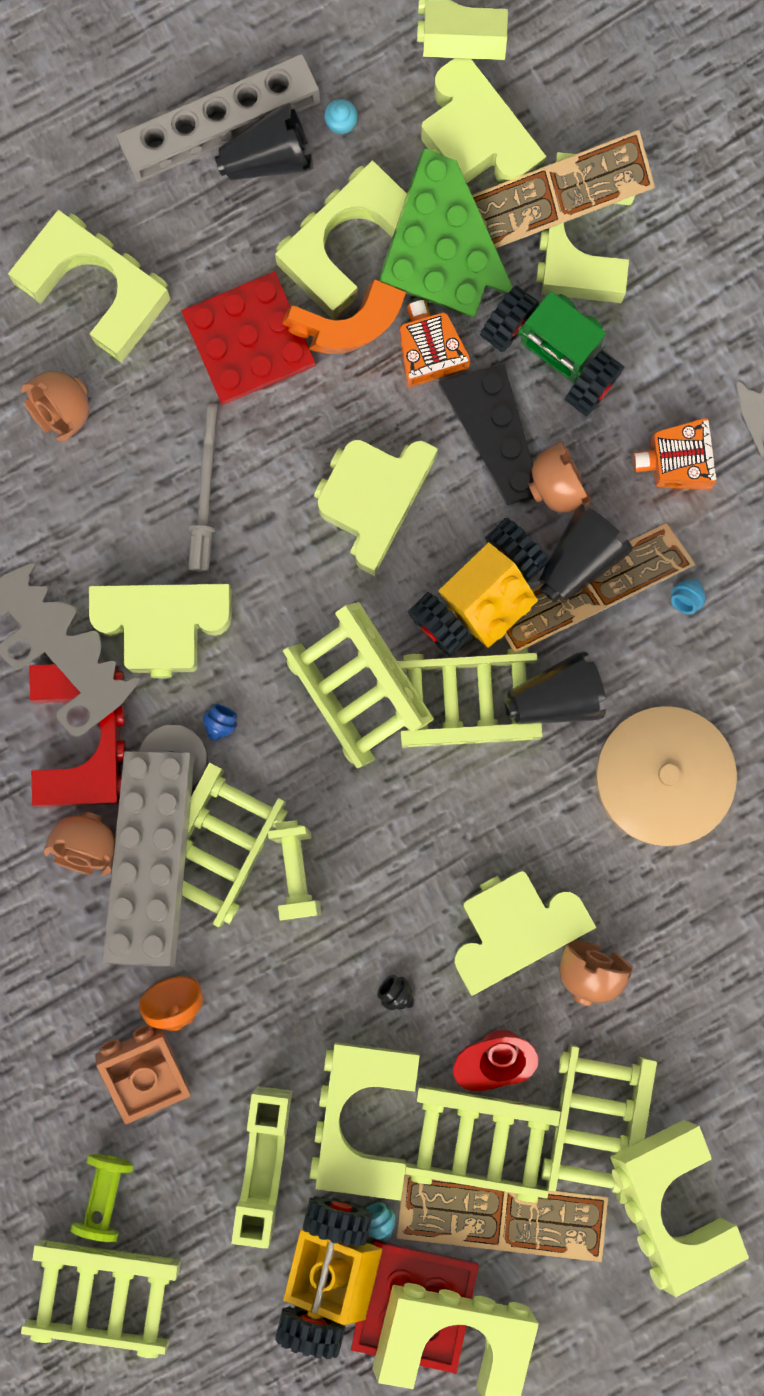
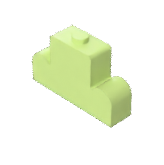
M454 58L441 67L436 74L434 98L441 109L422 122L421 140L429 150L456 160L466 183L491 166H495L494 174L499 184L517 179L522 175L545 166L546 155L471 58Z
M229 584L89 586V618L93 627L104 636L115 637L124 632V666L130 672L151 673V678H172V672H195L197 670V630L199 628L206 634L213 636L221 635L227 631L232 620V591Z
M517 872L503 881L497 875L479 885L482 889L481 893L463 902V909L481 943L468 942L461 945L454 955V964L469 994L473 996L592 931L596 926L577 895L571 892L556 893L549 898L545 908L525 872Z

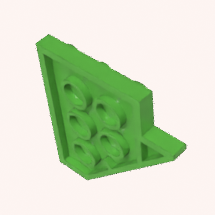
M424 148L417 162L378 281L472 318L476 315L485 286L504 294L509 293L513 286L457 161Z

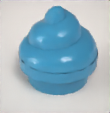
M699 579L683 580L677 583L671 591L673 607L684 614H694L696 610H700L706 600L704 589Z

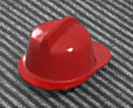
M497 1030L489 1033L481 1042L466 1047L458 1054L453 1064V1075L460 1086L474 1092L524 1082L534 1074L538 1067V1055L535 1047L527 1040L520 1038L511 1031Z

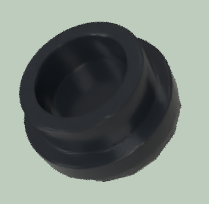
M390 975L378 989L377 997L381 1000L382 1006L388 1010L412 1008L414 1004L413 990L409 981L404 977Z

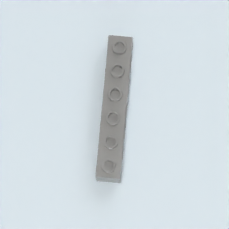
M303 54L295 57L286 56L280 59L273 67L266 70H254L246 75L245 79L234 84H222L213 93L204 97H192L183 106L172 111H160L153 116L152 120L143 124H131L125 127L120 134H117L116 138L137 184L221 147L284 104L291 103V109H295L296 113L319 104V88ZM276 85H284L287 87V89L282 93H275L271 91V89ZM247 98L256 100V103L250 107L240 104ZM214 112L226 114L221 120L209 118ZM185 125L195 127L189 134L179 132L180 128ZM153 139L164 140L159 147L152 148L148 146L149 142Z

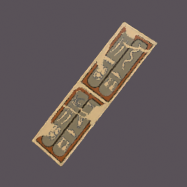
M637 130L522 175L517 179L509 180L476 193L472 197L495 248L654 189L655 185L640 130Z
M665 523L630 540L629 542L633 550L627 557L565 602L560 599L553 602L540 591L543 584L531 589L538 601L527 614L522 616L507 630L504 636L514 653H517L696 564L669 525Z
M405 1174L397 1239L602 1262L608 1197L548 1190L547 1199L538 1197V1202L533 1203L516 1199L517 1193L435 1179H432V1184L416 1183L411 1181V1175Z

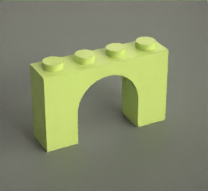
M419 0L418 15H425V21L418 20L417 42H424L423 57L505 60L508 9L471 8L459 5L452 0Z
M557 152L555 162L576 154ZM635 196L614 204L632 205ZM564 223L541 231L539 250H546L544 262H538L536 283H542L541 295H548L552 291L557 296L562 294L568 298L622 303L626 294L628 259L592 256L579 251L569 241Z
M373 160L365 168L363 166L358 167L349 177V183L341 191L339 189L334 190L325 200V206L317 214L315 212L309 214L301 223V229L293 237L289 235L279 243L276 248L277 253L275 254L277 266L332 320H335L358 298V288L328 258L325 252V243L329 234L337 225L344 221L366 219L378 224L393 237L407 193Z
M57 210L8 275L14 285L41 304L64 274L77 266L97 265L110 271L117 279V295L111 307L94 327L90 335L97 346L122 363L171 300L166 289L168 285L155 273L151 272L150 275H147L140 270L139 267L141 265L129 254L124 253L121 256L112 249L114 245L100 233L94 236L85 230L86 224L72 213L66 216Z
M335 1042L334 1050L327 1049L324 1071L331 1072L329 1086L322 1085L319 1107H326L324 1122L317 1121L315 1143H321L320 1158H312L310 1179H317L315 1189L401 1201L406 1160L368 1155L354 1149L342 1133L340 1113L348 1098L364 1088L384 1087L415 1092L419 1053Z
M257 1086L251 1095L247 1131L250 1132L241 1196L236 1206L231 1244L269 1248L274 1232L292 1090Z
M685 1120L611 1156L615 1168L612 1170L614 1181L625 1194L627 1200L625 1210L631 1221L636 1223L640 1234L637 1237L638 1244L642 1252L649 1258L652 1266L650 1276L659 1290L662 1289L674 1297L680 1296L749 1259L737 1225L722 1218H718L696 1231L680 1237H671L663 1225L661 1202L668 1186L680 1175L712 1159L700 1126Z
M406 1283L404 1287L392 1286L373 1364V1371L378 1383L414 1389L422 1352L428 1340L445 1327L467 1325L485 1335V1352L476 1385L480 1395L521 1396L539 1325L528 1306L517 1302H510L508 1305L497 1304L494 1300L484 1296H475L474 1299L464 1298L458 1293L446 1289L436 1293L426 1291L424 1287L413 1283Z

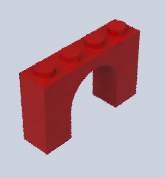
M56 664L29 665L30 701L35 704L69 703L80 694V691ZM116 665L113 679L124 681L123 671H118V666ZM119 706L99 722L101 729L100 743L95 754L86 763L71 769L31 770L32 806L62 807L119 804L122 779L120 761L124 760V751H126L125 740H120L119 727L125 726L124 706Z

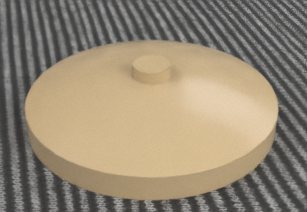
M654 707L628 717L606 739L599 753L596 766L597 791L601 804L609 818L627 835L650 845L676 846L690 843L705 836L725 817L736 791V763L725 737L704 717L690 710L678 707Z

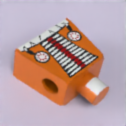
M419 300L409 304L407 310L411 322L401 325L399 333L407 388L469 370V355L447 313L442 312L431 316L426 300Z
M708 418L655 432L650 439L651 450L633 452L635 473L654 471L656 487L711 490L716 484Z

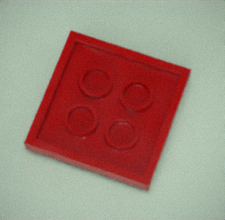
M275 271L181 310L222 406L316 366L305 338L289 332L290 327L282 324L285 313L291 306Z
M373 1240V1245L382 1248V1253L366 1319L356 1322L351 1351L376 1356L393 1285L404 1287L406 1283H413L424 1287L426 1291L439 1293L440 1290L446 1289L458 1293L461 1297L472 1299L479 1264L477 1262ZM451 1325L436 1332L426 1343L419 1366L457 1374L467 1325Z

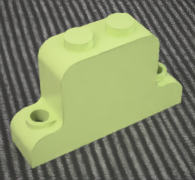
M354 440L348 443L344 450L338 448L330 463V467L334 469L328 480L323 478L320 481L314 497L318 498L319 513L325 521L357 537L350 554L355 556L356 564L361 570L373 576L377 573L437 458L438 448L426 442L417 441L410 446L406 445L400 457L395 458L366 442Z

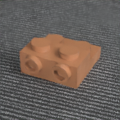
M144 1025L133 1032V1038L121 1043L119 1039L107 1041L100 1047L101 1052L96 1053V1066L125 1125L191 1096L188 1084L177 1064L176 1055L163 1029H153L150 1025Z

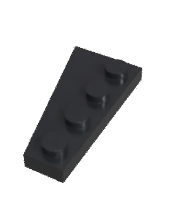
M505 364L438 381V386L447 397L454 414L463 425L470 438V442L479 453L486 466V470L506 505L533 499L534 496L528 485L534 482L531 471L533 464Z

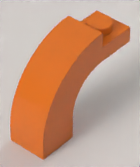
M374 279L367 286L357 313L351 318L330 320L292 305L286 311L282 324L290 327L289 332L299 337L308 338L309 335L313 336L309 350L325 354L352 352L372 342L392 324L399 313L406 292Z

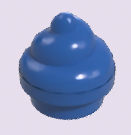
M212 704L211 708L205 711L203 722L209 740H219L221 737L229 736L235 731L237 727L236 719L238 717L235 711L221 704Z

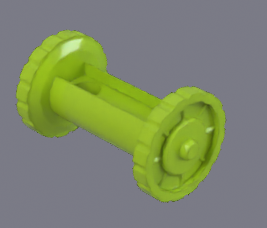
M88 1154L86 1162L96 1167L84 1222L72 1223L70 1232L90 1240L115 1242L119 1233L110 1228L109 1225L121 1173L133 1172L135 1164L112 1155ZM96 1211H99L103 1216L100 1223L94 1221L93 1215Z

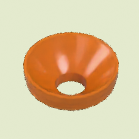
M177 976L162 980L143 994L139 1002V1011L145 1022L151 1027L167 1031H179L183 1026L192 1023L203 1004L202 989L198 981L187 976Z

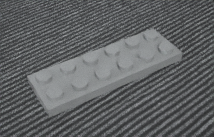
M124 751L103 963L175 967L195 755L191 753Z

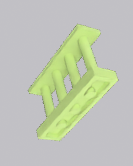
M359 602L345 605L335 614L340 620L339 626L308 649H305L301 643L283 650L287 657L289 669L299 676L342 744L345 757L357 769L376 760L370 749L403 726L409 728L410 732H413L434 720ZM347 637L352 639L359 650L358 656L324 679L314 661ZM365 667L370 668L377 678V685L343 708L334 695L333 690ZM383 697L389 698L396 708V715L364 737H361L351 720Z
M528 648L514 653L513 649H508L507 655L425 660L424 654L404 655L403 661L397 662L404 672H408V679L422 701L421 671L442 670L445 722L442 723V729H428L427 724L413 732H410L409 728H407L408 731H401V748L540 740L542 738L541 723L518 725L512 719V724L498 725V720L494 719L491 667L512 665L513 688L527 681L526 665L536 663L537 653H528ZM477 668L480 720L477 721L476 727H463V722L459 721L456 669Z
M209 763L191 796L185 859L187 858L234 882L225 901H222L183 880L182 896L218 914L213 925L220 928L224 922L230 924L235 917L240 905L234 902L269 837L268 831H272L273 828L276 829L275 823L284 822L288 811L283 809L286 802L279 798L274 807H271L226 784V779L222 778L224 770ZM211 796L215 798L221 796L266 819L257 839L210 815V810L206 809V806ZM195 827L199 829L204 827L249 850L250 853L241 870L193 846L194 842L189 840Z
M297 820L275 823L276 830L268 831V836L270 840L282 843L289 897H285L286 905L278 906L280 921L322 915L320 901H312V896L307 892L300 841L311 839V832L305 826L298 825Z
M569 1044L568 1052L562 1051L559 1062V1073H564L558 1108L561 1112L559 1126H555L550 1159L544 1158L541 1180H546L547 1189L556 1192L558 1179L611 1188V1191L616 1193L618 1202L625 1204L627 1202L625 1194L617 1186L611 1173L561 1165L563 1144L567 1143L619 1153L644 1140L657 1061L638 1057L637 1064H632L631 1067L583 1059L578 1058L579 1047ZM575 1072L629 1081V1085L634 1086L632 1099L619 1102L572 1093ZM569 1108L621 1116L623 1121H628L626 1136L620 1135V1138L566 1129Z
M418 1085L416 1102L423 1103L422 1109L425 1110L417 1164L406 1163L405 1174L411 1175V1181L421 1184H432V1179L517 1193L516 1199L533 1203L538 1202V1197L547 1199L548 1190L546 1186L537 1185L545 1130L549 1131L550 1125L559 1126L561 1112L558 1108ZM444 1107L458 1109L457 1115L461 1116L452 1170L431 1167L439 1113H443ZM479 1113L493 1115L492 1121L496 1122L487 1176L466 1173L474 1120L478 1119ZM514 1119L528 1121V1127L531 1128L523 1182L501 1179L509 1127L514 1124Z
M40 1240L34 1246L32 1260L42 1262L41 1266L44 1267L37 1320L28 1319L22 1326L21 1334L30 1335V1340L40 1343H49L52 1339L136 1350L137 1355L144 1358H158L159 1354L165 1355L169 1346V1339L157 1338L165 1285L169 1284L170 1280L175 1281L180 1271V1259ZM63 1265L76 1266L77 1272L80 1273L72 1325L51 1322L59 1269L63 1268ZM99 1270L113 1272L112 1276L115 1277L108 1330L86 1327L94 1274H98ZM134 1275L148 1277V1282L151 1283L143 1335L122 1333L129 1281L134 1279Z

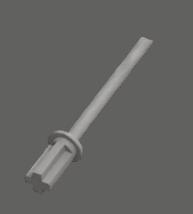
M207 403L197 525L188 527V532L191 533L188 570L196 571L197 573L209 572L212 535L216 534L215 528L208 526L217 403Z

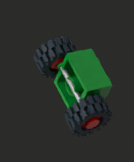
M516 285L505 295L503 301H500L497 305L496 310L492 312L480 334L483 339L500 352L506 351L519 335H522L520 342L522 345L571 382L575 383L566 395L565 401L586 417L606 396L625 367L604 350L599 352L606 332L602 330V324L590 315L585 317L575 309V304L568 297L562 294L557 296L552 291L548 293L539 305V301Z

